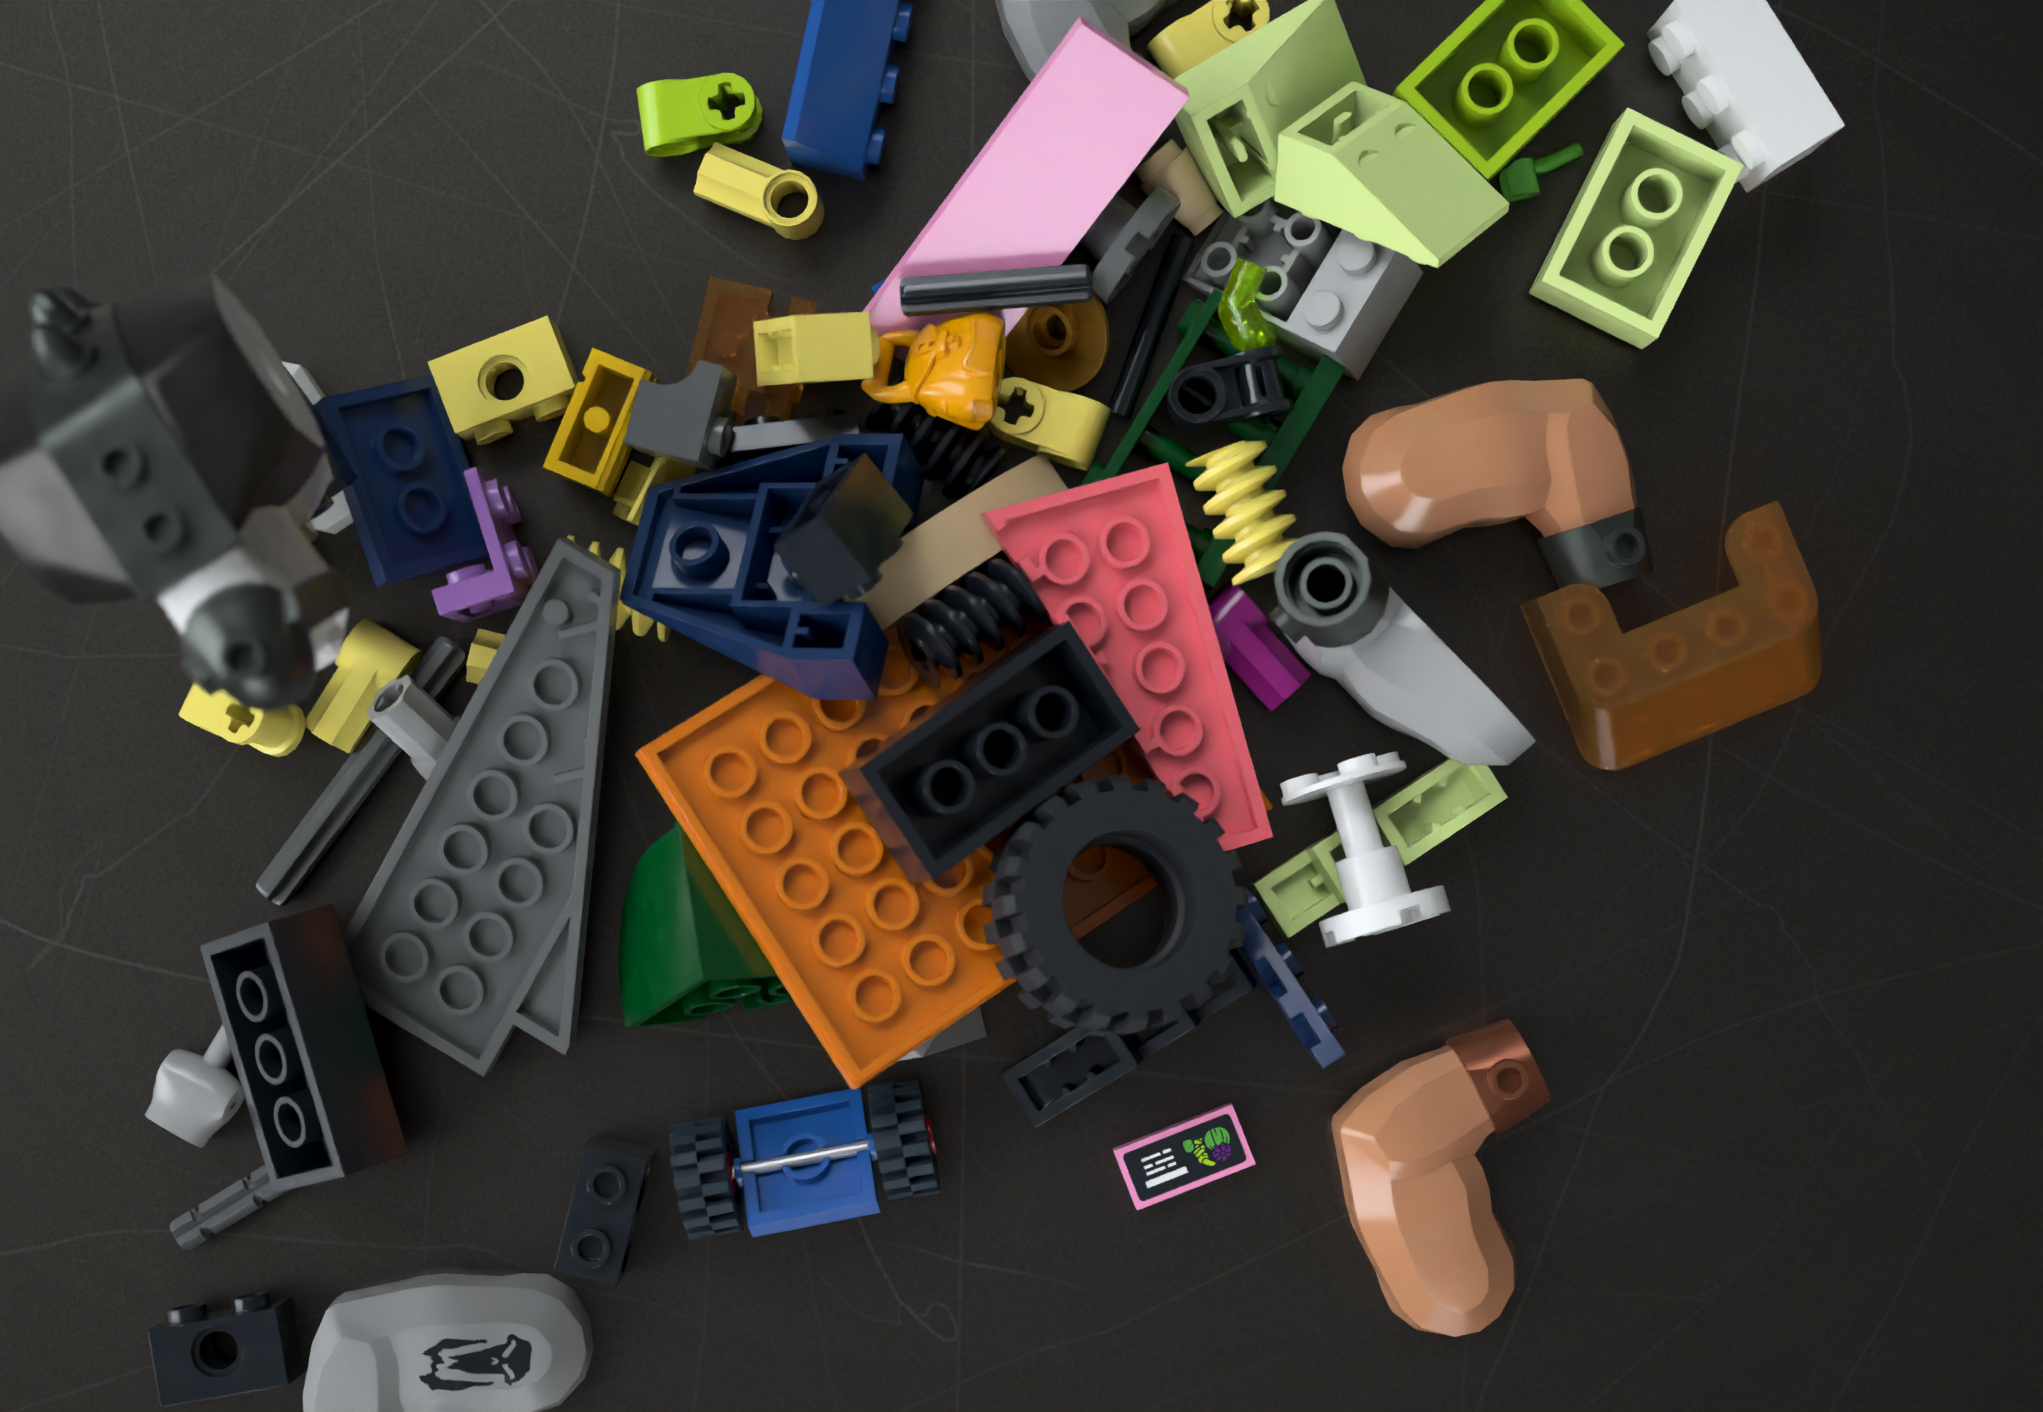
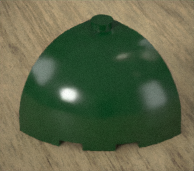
M678 820L675 821V827L653 843L640 858L631 877L625 897L619 937V981L625 1029L706 1020V1015L729 1010L735 1006L736 1001L742 1000L744 1001L745 1012L794 1001Z

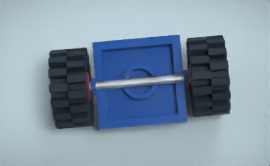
M920 1078L868 1087L872 1133H869L865 1101L861 1087L854 1090L846 1089L735 1111L740 1158L738 1159L737 1155L734 1154L733 1138L730 1135L729 1125L724 1115L671 1125L669 1144L672 1152L670 1157L671 1166L675 1174V1179L673 1180L675 1190L678 1192L679 1210L683 1214V1224L685 1229H687L689 1239L692 1241L744 1230L745 1214L743 1210L744 1198L741 1193L742 1186L744 1187L748 1228L752 1237L881 1213L873 1164L875 1160H878L884 1190H886V1197L889 1202L940 1193V1177L935 1155L937 1151L930 1115H928Z

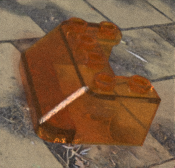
M1778 500L1741 514L1728 528L1725 537V550L1740 586L1622 634L1607 598L1598 589L1586 584L1569 585L1520 604L1580 753L1590 765L1608 771L1628 768L1804 696L1817 685L1822 673L1818 596Z

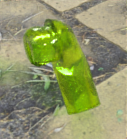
M1242 257L1237 258L1218 304V316L1231 344L1240 352L1259 347L1273 346L1276 340V330L1273 324H1266L1255 303L1268 269Z

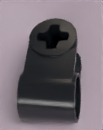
M1273 345L1254 348L1233 354L1225 359L1193 365L1180 370L1172 379L1166 397V408L1171 420L1179 428L1187 431H1203L1234 423L1266 420L1295 410L1293 400L1285 398L1277 360L1282 357L1281 347ZM1256 373L1259 377L1263 397L1260 395ZM1197 383L1206 386L1213 395L1214 406L1203 414L1187 412L1178 400V393L1184 386Z

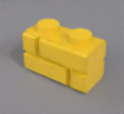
M592 348L582 372L586 379L584 382L577 383L543 468L553 475L612 498L633 449L623 442L640 379L660 384V381L652 372Z

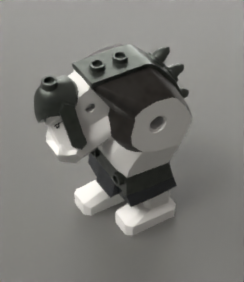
M214 275L162 286L121 304H117L112 300L104 304H90L83 295L71 286H56L54 292L50 289L34 288L29 305L36 324L32 335L35 350L32 353L30 363L0 390V531L46 590L56 593L72 604L113 603L139 597L144 604L149 605L159 600L183 634L181 642L188 656L182 661V667L194 684L210 696L222 690L242 707L256 711H276L300 702L310 693L316 672L339 657L347 612L351 606V583L336 567L329 569L311 545L313 541L319 538L316 530L336 534L353 523L343 490L359 478L321 415L313 406L321 398L325 397L308 369L279 359L253 316Z

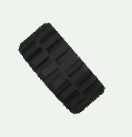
M1110 775L1095 783L1089 779L1072 785L1033 808L1034 810L1030 814L1018 820L1006 834L1009 839L1007 844L996 850L989 869L995 873L994 881L984 886L982 906L992 908L993 917L992 922L983 926L987 945L998 943L1004 959L996 962L995 965L1005 981L1015 977L1022 986L1017 997L1031 1010L1041 1006L1049 1011L1047 1021L1064 1029L1072 1026L1081 1027L1083 1034L1105 1036L1112 1033L1125 1035L1165 1025L1182 1018L1184 1012L1199 1008L1213 996L1211 986L1225 981L1235 965L1233 958L1228 956L1229 951L1243 946L1247 929L1244 923L1236 922V912L1249 907L1247 887H1236L1232 873L1243 867L1236 849L1225 854L1217 839L1225 831L1217 820L1211 817L1202 822L1194 815L1199 803L1184 792L1170 798L1165 795L1167 790L1165 783L1145 778L1136 784H1132L1128 775ZM1098 846H1109L1125 851L1139 860L1149 870L1160 889L1165 910L1163 934L1153 955L1137 966L1113 968L1096 960L1080 946L1067 924L1062 898L1064 880L1072 861L1088 849Z

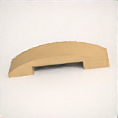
M1041 453L966 495L901 538L903 540L901 548L887 561L882 563L879 568L883 577L878 584L856 600H851L848 595L843 596L842 599L844 602H866L882 632H885L896 625L898 619L908 612L914 613L918 611L919 606L923 602L938 595L946 587L955 584L971 571H975L991 558H995L1004 552L980 514L1065 491L1068 488L1045 454Z

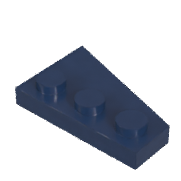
M1247 888L1249 907L1236 912V922L1244 923L1247 926L1243 946H1240V948L1310 1056L1321 1067L1325 1068L1345 1055V1052L1332 1034L1339 1026L1319 996L1309 1000L1296 980L1304 975L1302 968L1284 942L1276 947L1273 946L1261 928V925L1269 921V918L1252 891Z

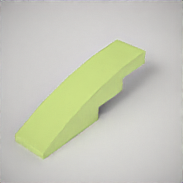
M1448 758L1371 807L1383 846L1397 845L1402 864L1406 866L1508 798L1488 765L1464 766ZM1337 828L1248 886L1282 940L1290 938L1339 904L1346 903L1335 867L1336 862L1346 859Z

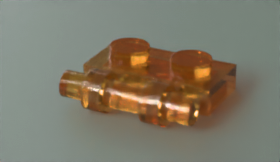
M710 276L685 378L692 373L698 360L722 365L738 376L730 409L735 411L738 416L745 417L751 392L768 397L764 416H774L782 421H789L792 404H799L803 384L757 386L753 322L777 318L769 316L774 296L773 291ZM792 297L788 316L814 314L817 303L803 298Z

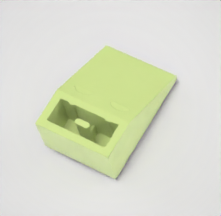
M1307 0L1174 78L1175 81L1188 89L1190 97L1175 116V120L1190 153L1213 195L1234 218L1274 196L1279 133L1351 81L1367 86L1335 0Z
M1351 81L1279 133L1274 201L1296 209L1308 218L1320 219L1349 231L1361 240L1375 242L1407 255L1417 263L1439 268L1509 210V202L1406 101L1355 81Z

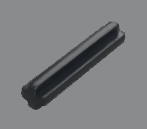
M1085 264L904 278L900 283L901 309L903 314L908 317L1079 304L1091 301L1093 294L1091 270Z

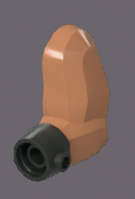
M1585 379L1507 380L1469 386L1417 404L1399 406L1370 415L1350 436L1342 466L1347 501L1360 524L1390 547L1418 549L1464 527L1491 526L1525 517L1543 535V538L1538 539L1537 542L1564 598L1601 589L1653 570L1642 506L1638 507L1631 462L1612 413L1592 382Z

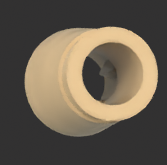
M1172 138L1133 171L1142 182L1138 188L1146 195L1150 196L1157 187L1162 186L1180 201V208L1174 218L1184 227H1187L1194 236L1204 230L1224 212L1217 204L1215 196L1188 147L1186 146L1181 150Z

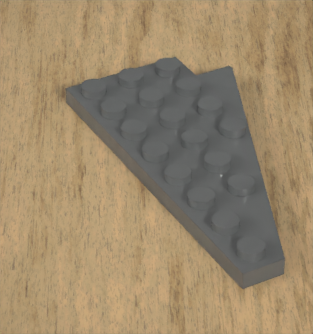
M567 537L559 538L556 541L343 935L357 984L365 995L366 1006L483 1077L494 1067L516 1026L563 1055L572 1049L577 1039L621 569Z

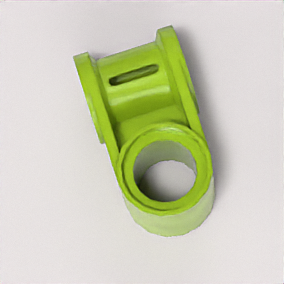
M720 73L691 79L658 80L643 84L637 88L645 154L649 156L668 157L683 155L698 149L712 147L714 142L722 145L742 143L752 139L759 132L763 124L764 110L759 98L754 94L752 86L743 77L734 73ZM737 97L741 105L735 108V118L726 120L721 112L727 110V99Z

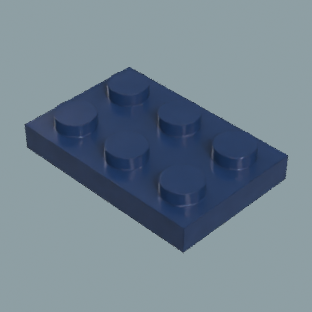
M433 375L323 397L313 405L359 477L345 488L343 493L376 588L490 559L463 472L470 469L460 437L453 430Z

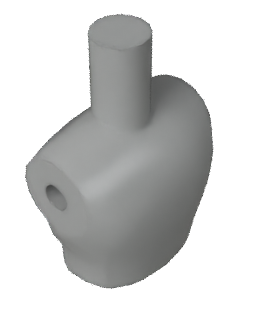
M223 1024L204 1056L184 1049H175L170 1052L157 1072L152 1101L145 1113V1116L154 1123L200 1148H204L215 1132L231 1119L245 1098L240 1081L226 1070L233 1056Z

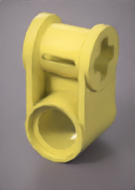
M1211 0L1194 13L1178 19L1162 30L1147 45V50L1163 73L1174 79L1268 24L1270 19L1269 5L1266 0ZM1235 11L1241 18L1251 14V30L1246 32L1240 25L1229 29L1230 13Z
M1011 377L1003 379L998 403L1007 405L1012 396L1019 397L1024 400L1022 410L1031 414V417L1020 416L1016 425L1009 424L1004 421L1005 410L997 406L994 418L986 422V425L991 429L992 435L1002 441L1037 452L1038 454L1044 453L1047 459L1056 463L1089 471L1093 465L1111 409L1090 398L1070 392L1058 391L1025 378Z
M194 683L178 714L186 721L219 735L229 742L240 745L249 744L257 750L275 757L288 755L295 750L301 742L305 731V717L302 709L296 704L276 711L246 709L227 696L222 690L210 696Z

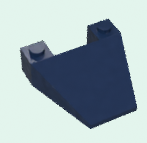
M903 433L838 434L649 487L619 599L623 605L813 699L877 701L889 642L866 602L835 601L823 608L811 592L797 582L791 568L773 548V545L816 483L863 453L867 454L914 513L903 531L914 530L925 476Z

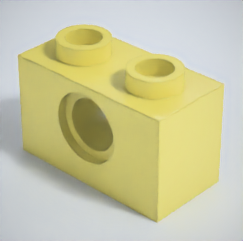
M548 315L428 361L455 434L466 441L475 438L478 445L488 444L512 434L513 428L511 424L535 415L537 422H543L564 415L579 382L558 325ZM507 370H520L524 377V385L519 395L510 400H499L495 394L497 378Z

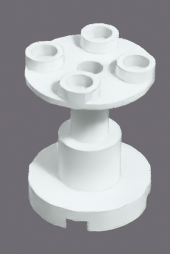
M1391 752L1377 757L1375 753L1362 755L1337 764L1339 771L1320 776L1317 773H1311L1280 784L1283 793L1281 801L1284 806L1328 797L1346 859L1336 862L1335 867L1349 912L1319 922L1326 948L1356 941L1355 938L1362 935L1363 937L1372 934L1377 935L1451 911L1443 885L1411 893L1397 845L1383 846L1365 785L1382 780L1406 769L1405 761H1400L1398 752Z

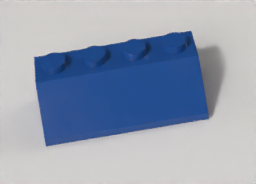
M812 0L781 138L792 166L860 181H866L869 164L880 166L885 148L887 128L878 126L882 103L893 104L896 97L900 66L892 65L891 62L896 41L906 43L908 40L914 4L905 3V0Z

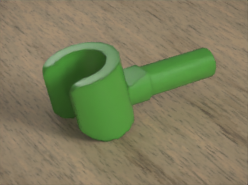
M1575 142L1544 157L1536 159L1521 158L1514 161L1509 167L1503 169L1499 175L1503 198L1508 202H1514L1540 194L1537 175L1546 174L1582 157L1583 149L1581 145Z

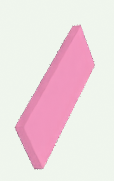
M1080 16L862 311L870 312V326L876 329L878 338L885 333L897 330H922L928 323L937 325L954 316L973 313L905 316L901 309L900 283L904 278L1061 266L1190 98L1188 89ZM1028 308L977 312H987L1005 321V336H1007ZM895 348L894 356L905 362L909 348Z

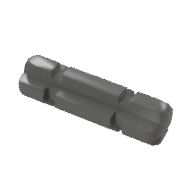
M263 1165L251 1173V1179L246 1176L199 1204V1210L193 1208L173 1220L170 1224L171 1232L183 1250H191L210 1239L212 1232L218 1234L264 1206L263 1200L270 1202L288 1190L274 1193L266 1166Z

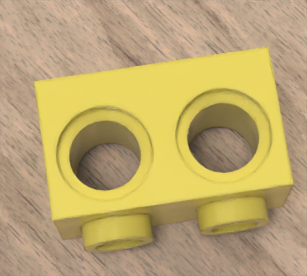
M870 312L793 315L753 322L757 386L826 383L874 378L873 365H876L878 362L880 346L877 331L873 326H870Z

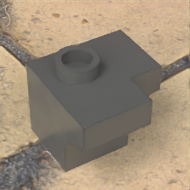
M698 360L692 373L684 380L675 384L663 385L640 379L623 443L639 452L680 462L704 471L723 467L737 413L730 409L738 376L722 365Z

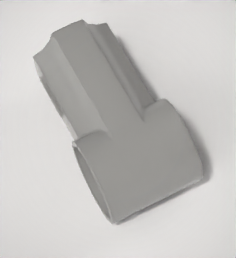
M408 675L397 680L391 679L375 694L372 705L366 711L370 720L411 757L412 764L426 781L462 717L457 715L453 718Z

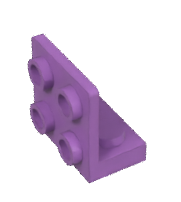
M477 467L464 470L463 472L494 569L486 570L484 564L465 567L446 575L449 585L431 590L439 615L462 623H468L521 606L532 588V584H534L539 575V570L530 547H521L516 537L513 524L521 522V514L511 487L509 485L502 487L498 478L495 479Z

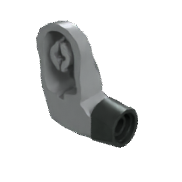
M1326 531L1308 534L1287 548L1278 561L1274 577L1279 606L1268 616L1284 632V635L1297 653L1322 676L1336 679L1371 717L1391 729L1421 740L1464 766L1509 765L1536 742L1528 730L1497 696L1403 602L1369 559L1344 534Z

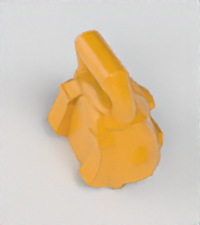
M973 312L954 316L937 325L928 323L922 330H897L885 333L879 337L880 351L878 362L876 365H873L874 378L862 379L861 383L862 389L875 401L891 404L908 402L920 404L933 417L939 416L976 431L984 427L985 422L994 418L999 401L1006 355L1005 321L987 312ZM895 348H909L904 366V381L894 386H887Z

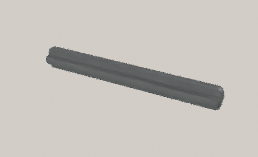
M441 636L436 639L410 674V677L438 702L466 665L468 654L457 643ZM373 724L257 880L256 888L269 901L280 906L290 902L402 751V748L394 743L377 725Z

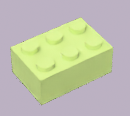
M1627 108L1612 124L1529 294L1640 349L1645 348L1659 337L1744 165Z

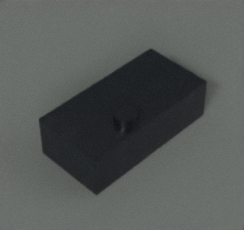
M1068 620L1041 629L837 774L909 882L934 881L1138 733L1140 729Z
M330 904L272 920L200 945L273 1192L277 1193L345 1177L408 1154L366 1015L365 995L357 984L334 905Z

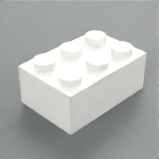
M1674 0L1646 33L1651 41L1648 44V49L1652 60L1664 75L1669 76L1672 74L1685 95L1682 97L1683 107L1692 123L1699 129H1707L1719 148L1717 152L1744 165L1735 183L1740 182L1746 193L1812 153L1845 126L1766 0Z

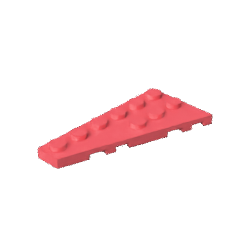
M1168 462L980 514L1013 566L1027 578L1039 596L1051 623L1056 625L1069 620L1140 729L1129 740L1155 779L1166 784L1167 790L1165 794L1172 798L1184 792L1199 803L1194 815L1202 822L1214 817L1225 831L1217 839L1224 852L1273 837Z

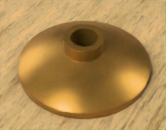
M1093 292L1091 301L1087 303L1029 307L1006 336L1005 363L1013 374L1018 378H1025L1040 385L1065 392L1074 391L1090 382L1102 368L1110 343L1108 318L1097 294ZM1057 316L1061 318L1066 327V335L1057 328Z

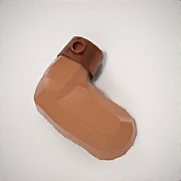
M1508 1018L1447 1039L1446 1046L1399 1062L1361 1087L1333 1115L1331 1127L1341 1173L1345 1203L1352 1226L1376 1271L1381 1290L1391 1311L1415 1330L1453 1337L1480 1332L1500 1316L1515 1287L1517 1269L1514 1244L1492 1211L1488 1182L1475 1154L1490 1133L1498 1137L1551 1101V1096L1530 1050Z

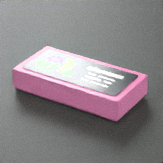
M1231 1102L1113 1148L1136 1210L1143 1209L1256 1164Z

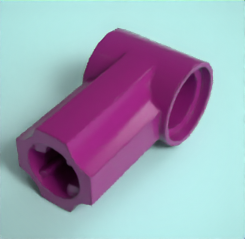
M1229 581L1207 601L1224 663L1266 709L1272 712L1291 696L1311 674L1289 648L1266 626L1269 621L1258 606L1237 585L1233 586L1232 581Z

